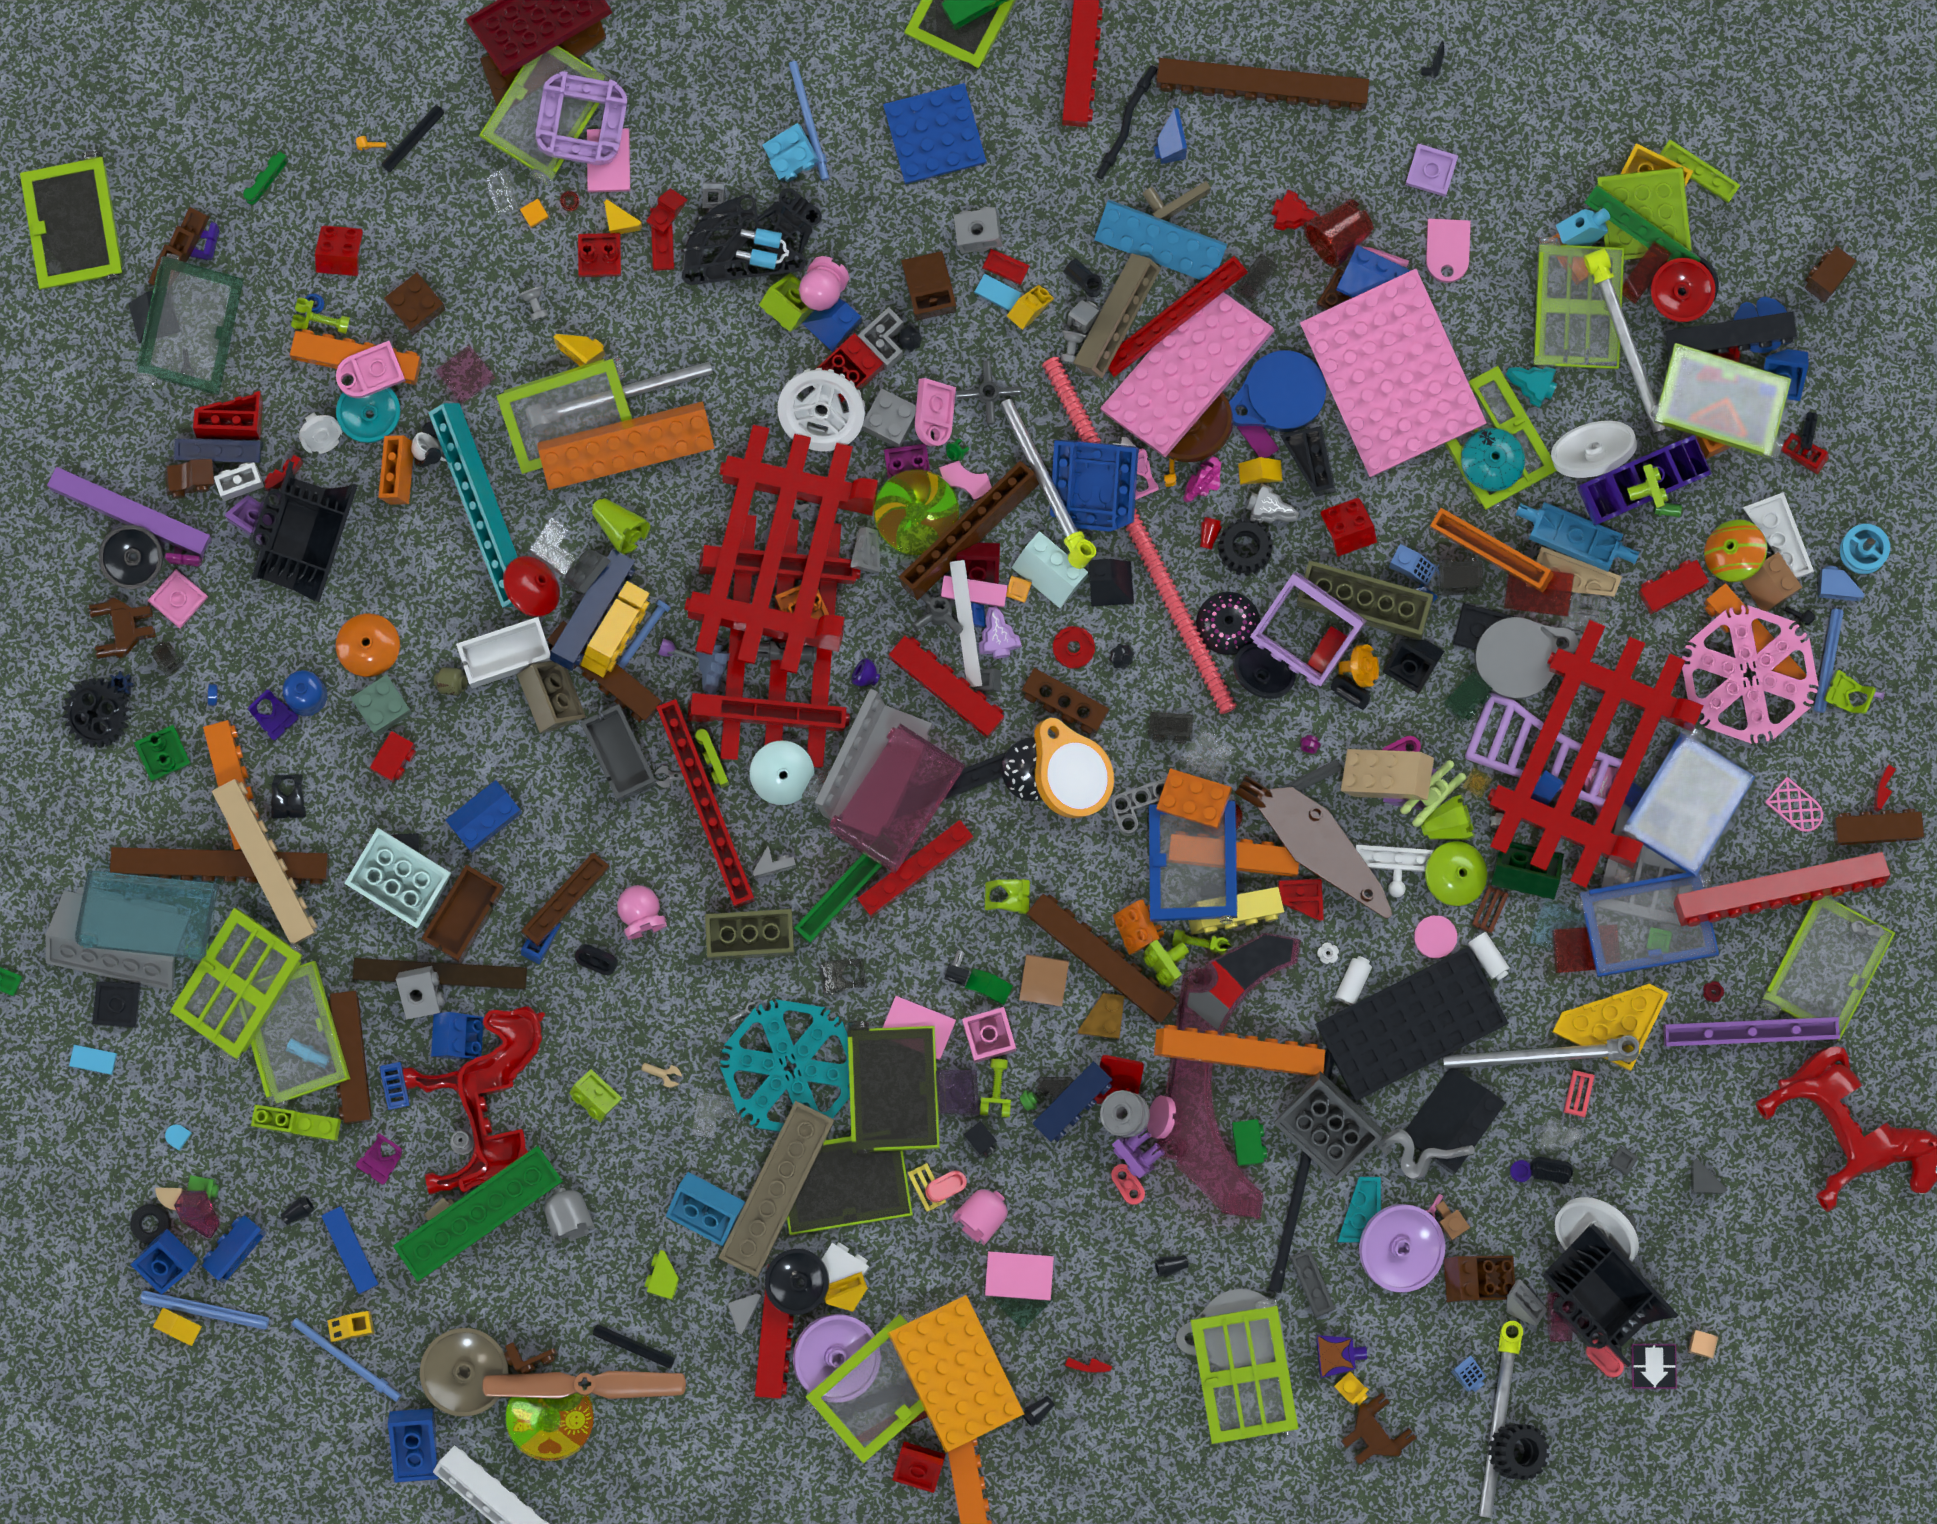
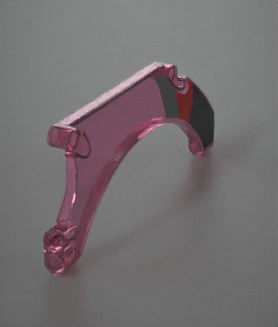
M1262 933L1206 962L1205 969L1194 968L1186 971L1182 980L1176 1021L1177 1030L1184 1031L1185 1028L1198 1029L1197 1033H1205V1030L1218 1031V1035L1221 1036L1228 1019L1238 1004L1253 988L1275 972L1298 963L1301 940ZM1193 973L1197 974L1199 980L1197 984L1194 983L1192 980ZM1171 1058L1165 1096L1171 1097L1175 1103L1176 1114L1173 1113L1172 1119H1175V1123L1170 1134L1164 1139H1159L1158 1144L1161 1147L1157 1152L1163 1149L1165 1154L1161 1156L1162 1159L1177 1160L1176 1167L1205 1193L1221 1213L1261 1219L1264 1196L1237 1167L1226 1149L1217 1126L1211 1089L1213 1063ZM1168 1144L1173 1147L1172 1155L1167 1153L1166 1148Z

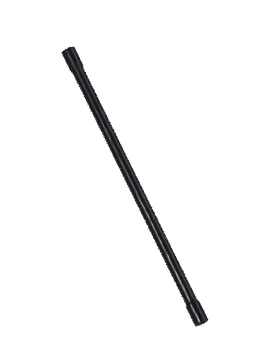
M1326 1049L1323 1074L1330 1080L1334 1061L1328 1049ZM1303 1150L1275 1269L1272 1272L1268 1289L1277 1293L1282 1292L1287 1261L1312 1160Z

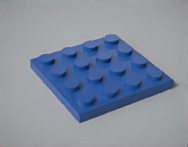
M965 83L883 104L905 185L987 163Z

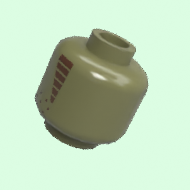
M443 667L434 676V685L437 686V690L441 694L458 696L467 687V676L464 675L462 669Z

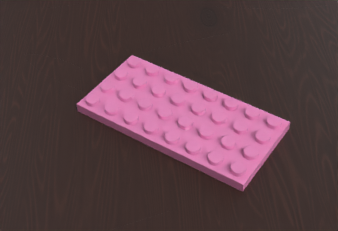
M1223 292L1156 344L1100 409L1163 457H1166L1271 336L1274 328Z

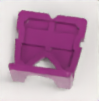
M176 546L174 554L165 553L166 560L173 565L200 567L202 565V558L196 555H181L183 550Z
M378 1133L376 1135L377 1140L366 1151L365 1156L356 1163V1168L367 1175L371 1174V1178L381 1185H385L390 1173L393 1172L402 1156V1149ZM386 1142L394 1148L396 1153L389 1157H382L381 1144Z

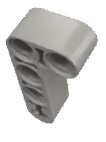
M1167 778L1118 794L1112 799V812L1121 834L1125 836L1135 834L1138 828L1135 812L1148 808L1149 805L1158 804L1160 796L1156 793V789L1160 786L1164 787ZM1143 793L1147 796L1148 800L1144 803H1139L1135 797L1137 794ZM1122 800L1126 802L1127 807L1124 810H1118L1115 803ZM1127 820L1132 821L1134 828L1132 830H1125L1122 823Z

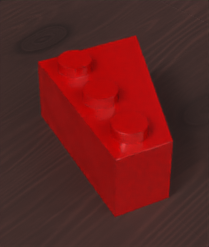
M257 391L253 395L241 398L239 396L231 401L223 403L220 401L195 408L193 430L196 438L260 440L263 411L261 392Z

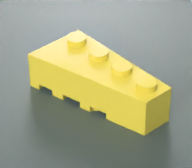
M1275 887L1238 894L1237 917L1221 916L1216 917V919L1188 920L1191 934L1212 933L1221 928H1225V930L1232 929L1243 923L1246 926L1257 924L1258 920L1265 919L1266 922L1277 920L1278 916L1284 913L1279 888ZM1226 897L1197 902L1191 907L1226 906Z

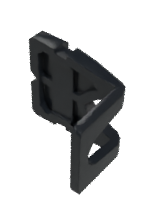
M302 774L274 776L271 797V817L273 819L287 818L288 816L290 818L306 817L301 787L303 781ZM293 779L295 788L290 795L286 796L278 786L282 780Z

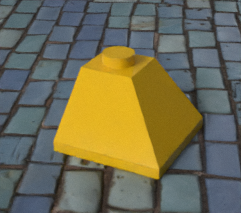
M555 334L553 337L556 347L579 366L601 360L605 356L604 346L597 339L592 341L586 336Z

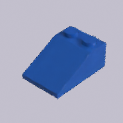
M434 1409L389 1411L388 1430L394 1483L439 1479L433 1473L438 1464Z

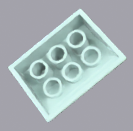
M377 828L344 884L418 929L423 928L434 910L451 872L380 828Z

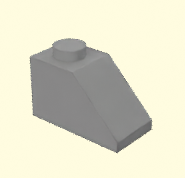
M1081 300L1068 314L1067 325L1086 335L1099 315L1098 307L1090 301L1085 302Z

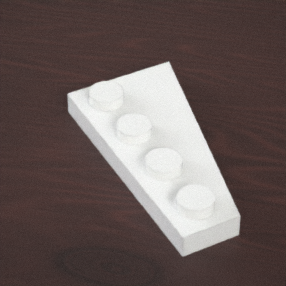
M1784 492L1743 507L1754 525L1763 532L1766 542L1773 552L1781 554L1797 579L1814 573Z

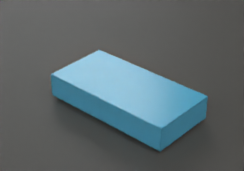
M986 274L983 275L974 291L975 294L1009 312L1022 295L1021 292Z
M74 1045L69 1066L113 1075L117 1053Z

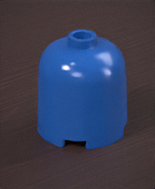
M306 670L290 674L282 688L283 697L289 709L301 716H312L319 712L325 706L328 698L327 688L323 681L313 672Z

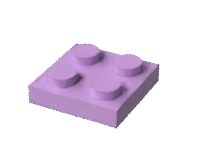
M1418 144L1405 185L1446 197L1458 155Z

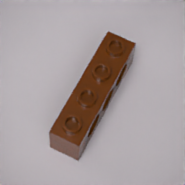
M1036 668L1032 670L1022 688L1024 699L1033 704L1036 701L1041 703L1045 711L1054 714V712L1061 714L1062 720L1069 724L1075 722L1081 725L1080 729L1090 735L1092 732L1098 733L1109 713V708ZM1043 688H1048L1052 694L1049 697H1042L1039 692ZM1062 698H1067L1071 704L1063 708L1058 702ZM1082 708L1087 709L1089 716L1086 718L1079 717L1077 714L1078 710Z

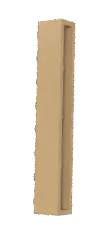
M233 779L214 789L212 793L290 944L296 945L317 934L315 928L318 926L312 916L308 917L305 911L308 907L303 897L298 898L295 892L298 889L292 877L288 878L285 873L288 868L282 858L278 859L275 853L278 849L272 839L268 840L265 834L268 831L263 820L258 821L255 815L258 810L253 801H248L245 795L248 791L244 783H239L238 780Z

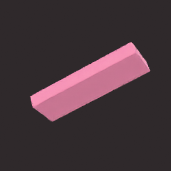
M944 575L940 597L955 600L952 577ZM967 579L970 602L998 607L1005 606L1007 585Z

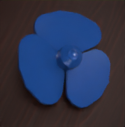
M1761 297L1756 303V308L1750 302L1741 304L1735 313L1734 320L1785 313L1787 311L1777 300ZM1774 342L1771 347L1759 348V345L1751 346L1750 351L1754 353H1767L1780 347L1781 342Z

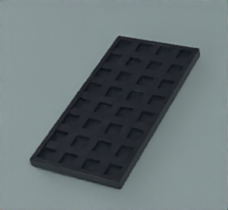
M1468 946L1316 1023L1315 1026L1351 1096L1356 1102L1509 1023Z

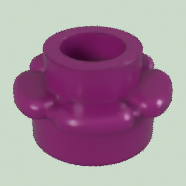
M1306 735V737L1300 740V748L1304 752L1314 754L1321 747V743L1318 742V738L1315 736Z

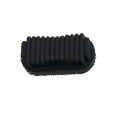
M1339 676L1331 684V690L1336 695L1355 707L1363 710L1368 706L1371 697L1369 695L1370 691L1356 685L1347 676Z
M1540 1156L1531 1161V1176H1534V1179L1548 1180L1565 1185L1566 1182L1569 1183L1573 1175V1166L1569 1162Z

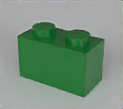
M1258 1119L1232 1122L1237 1167L1263 1164L1264 1159H1267L1266 1145L1262 1146L1261 1137H1264L1263 1124H1259Z

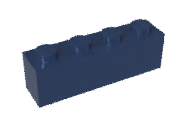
M1093 1061L1032 1124L1051 1143L1054 1140L1058 1142L1066 1134L1064 1129L1069 1124L1073 1127L1082 1118L1079 1114L1084 1109L1089 1111L1097 1103L1095 1098L1100 1093L1105 1095L1111 1089L1112 1085L1110 1083L1113 1080Z

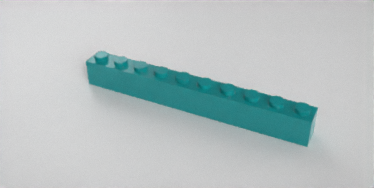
M443 403L428 412L501 606L502 608L515 607L505 592L503 575L507 565L518 558L460 403Z

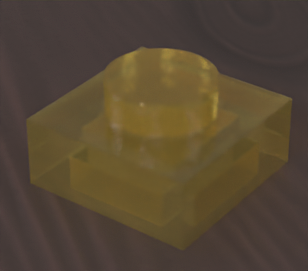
M1474 768L1464 783L1463 788L1481 798L1493 779Z

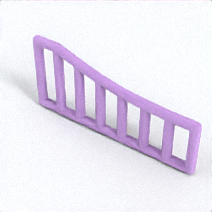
M1489 693L1465 758L1520 778L1523 770L1516 768L1530 728L1534 725L1541 730L1544 722L1532 715L1515 700L1495 693ZM1495 702L1507 707L1488 757L1475 754ZM1515 711L1525 720L1509 762L1504 764L1495 760ZM1561 733L1556 738V741L1560 742L1561 746L1550 772L1557 778L1568 749L1571 748L1579 752L1582 746L1581 743ZM1598 751L1595 759L1601 762L1589 793L1581 791L1578 799L1603 807L1606 799L1597 795L1609 764L1620 768L1623 760ZM1562 784L1558 792H1562L1564 784Z

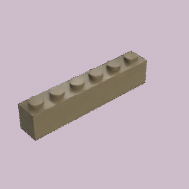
M1132 253L1073 362L1082 372L1099 378H1103L1161 270L1150 258Z

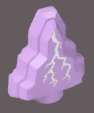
M997 606L989 607L986 615L987 627L982 631V641L979 642V654H992L993 659L1009 657L1010 650L1022 647L1020 638L1014 634L1012 627L1005 623L1004 615Z

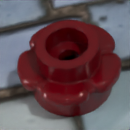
M1717 981L1707 983L1703 987V996L1707 1001L1715 1003L1724 996V988Z

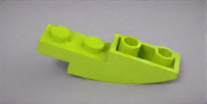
M255 1105L251 1122L252 1127L333 1141L338 1140L341 1119L261 1105Z

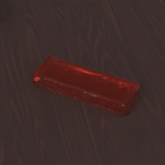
M1654 241L1624 282L1622 295L1636 304L1653 280L1656 272L1665 264L1672 253Z

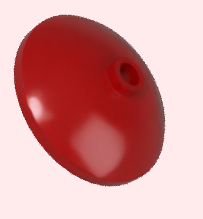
M1689 258L1673 259L1662 265L1653 277L1651 283L1653 304L1664 317L1672 321L1690 322L1696 320L1709 310L1714 301V279L1709 270L1696 260ZM1683 288L1686 292L1685 295H1679L1678 289Z
M521 556L507 565L503 575V584L509 600L518 610L532 617H543L557 607L560 599L559 584L554 573L545 563L534 557Z

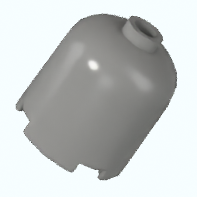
M560 1188L553 1191V1195L545 1202L544 1212L554 1243H562L561 1239L568 1237L570 1241L589 1234V1228L595 1229L586 1203L579 1192Z

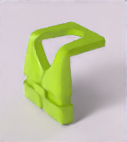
M1835 670L1830 682L1831 686L1828 687L1823 700L1848 712L1865 714L1876 688L1861 686L1851 677L1846 676L1841 670ZM1859 691L1867 695V700L1863 705L1853 707L1848 694Z
M998 879L986 882L985 910L1003 909L1026 914L1029 911L1030 899L1027 896L1030 895V881L1027 879ZM998 886L1004 888L1008 893V897L1002 902H992L990 900L991 890Z

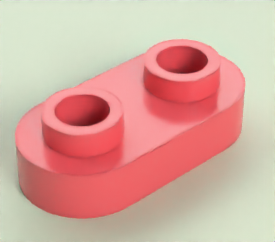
M1119 1164L1112 1170V1181L1128 1204L1137 1205L1144 1199V1188L1137 1177L1130 1173L1127 1168L1128 1165ZM1125 1172L1126 1178L1123 1180L1119 1179L1118 1173ZM1136 1190L1138 1192V1196L1136 1198H1131L1129 1194L1130 1191Z

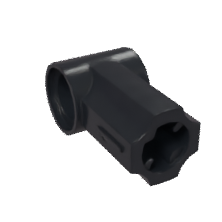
M1076 258L1071 260L1063 273L1083 289L1087 296L1098 297L1103 290L1100 276L1093 274ZM1092 282H1096L1099 285L1096 289H1089L1087 287Z

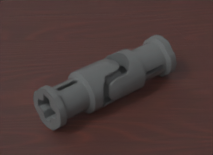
M760 642L757 657H766L769 660H782L786 642ZM804 645L800 660L811 661V663L815 664L817 647Z

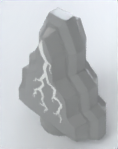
M1261 484L1257 494L1251 493L1246 508L1251 510L1250 522L1254 523L1256 520L1259 521V525L1262 522L1273 523L1276 520L1294 522L1297 521L1299 512L1291 505L1282 502L1280 495L1273 493L1271 487Z

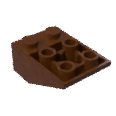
M943 251L901 260L915 321L957 312Z
M1456 1256L1444 1258L1447 1302L1507 1300V1295L1515 1284L1513 1256Z

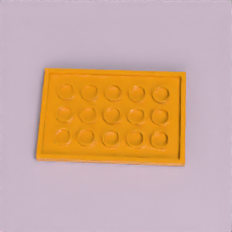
M967 1295L888 1333L945 1453L1024 1415Z

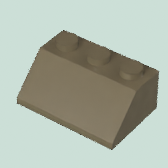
M553 661L532 664L517 674L540 733L554 731L586 718L569 672L565 667Z

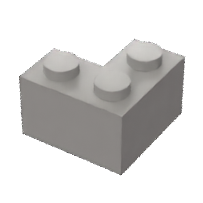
M889 307L858 335L884 363L886 371H889L903 358L902 350L891 339L904 328V324Z

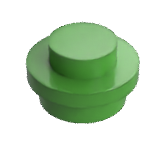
M1023 1091V1094L1019 1097L1024 1108L1027 1111L1037 1109L1038 1099L1034 1092Z

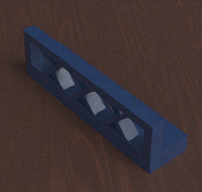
M175 439L174 460L212 459V461L261 463L263 442Z

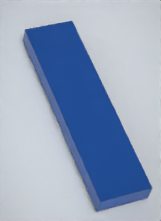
M342 1206L322 1215V1219L358 1294L378 1286L379 1283Z

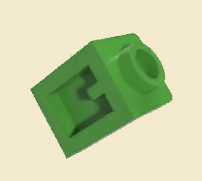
M190 1175L186 1197L212 1202L213 1197L217 1198L219 1185H216L217 1181L215 1179Z

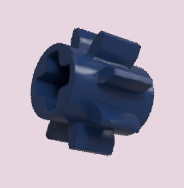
M119 671L115 677L110 675L112 678L111 687L116 686L117 682L120 681L124 687L122 689L119 687L117 692H125V694L131 695L129 689L130 687H135V685L128 682L131 679L129 674L124 677L123 673Z

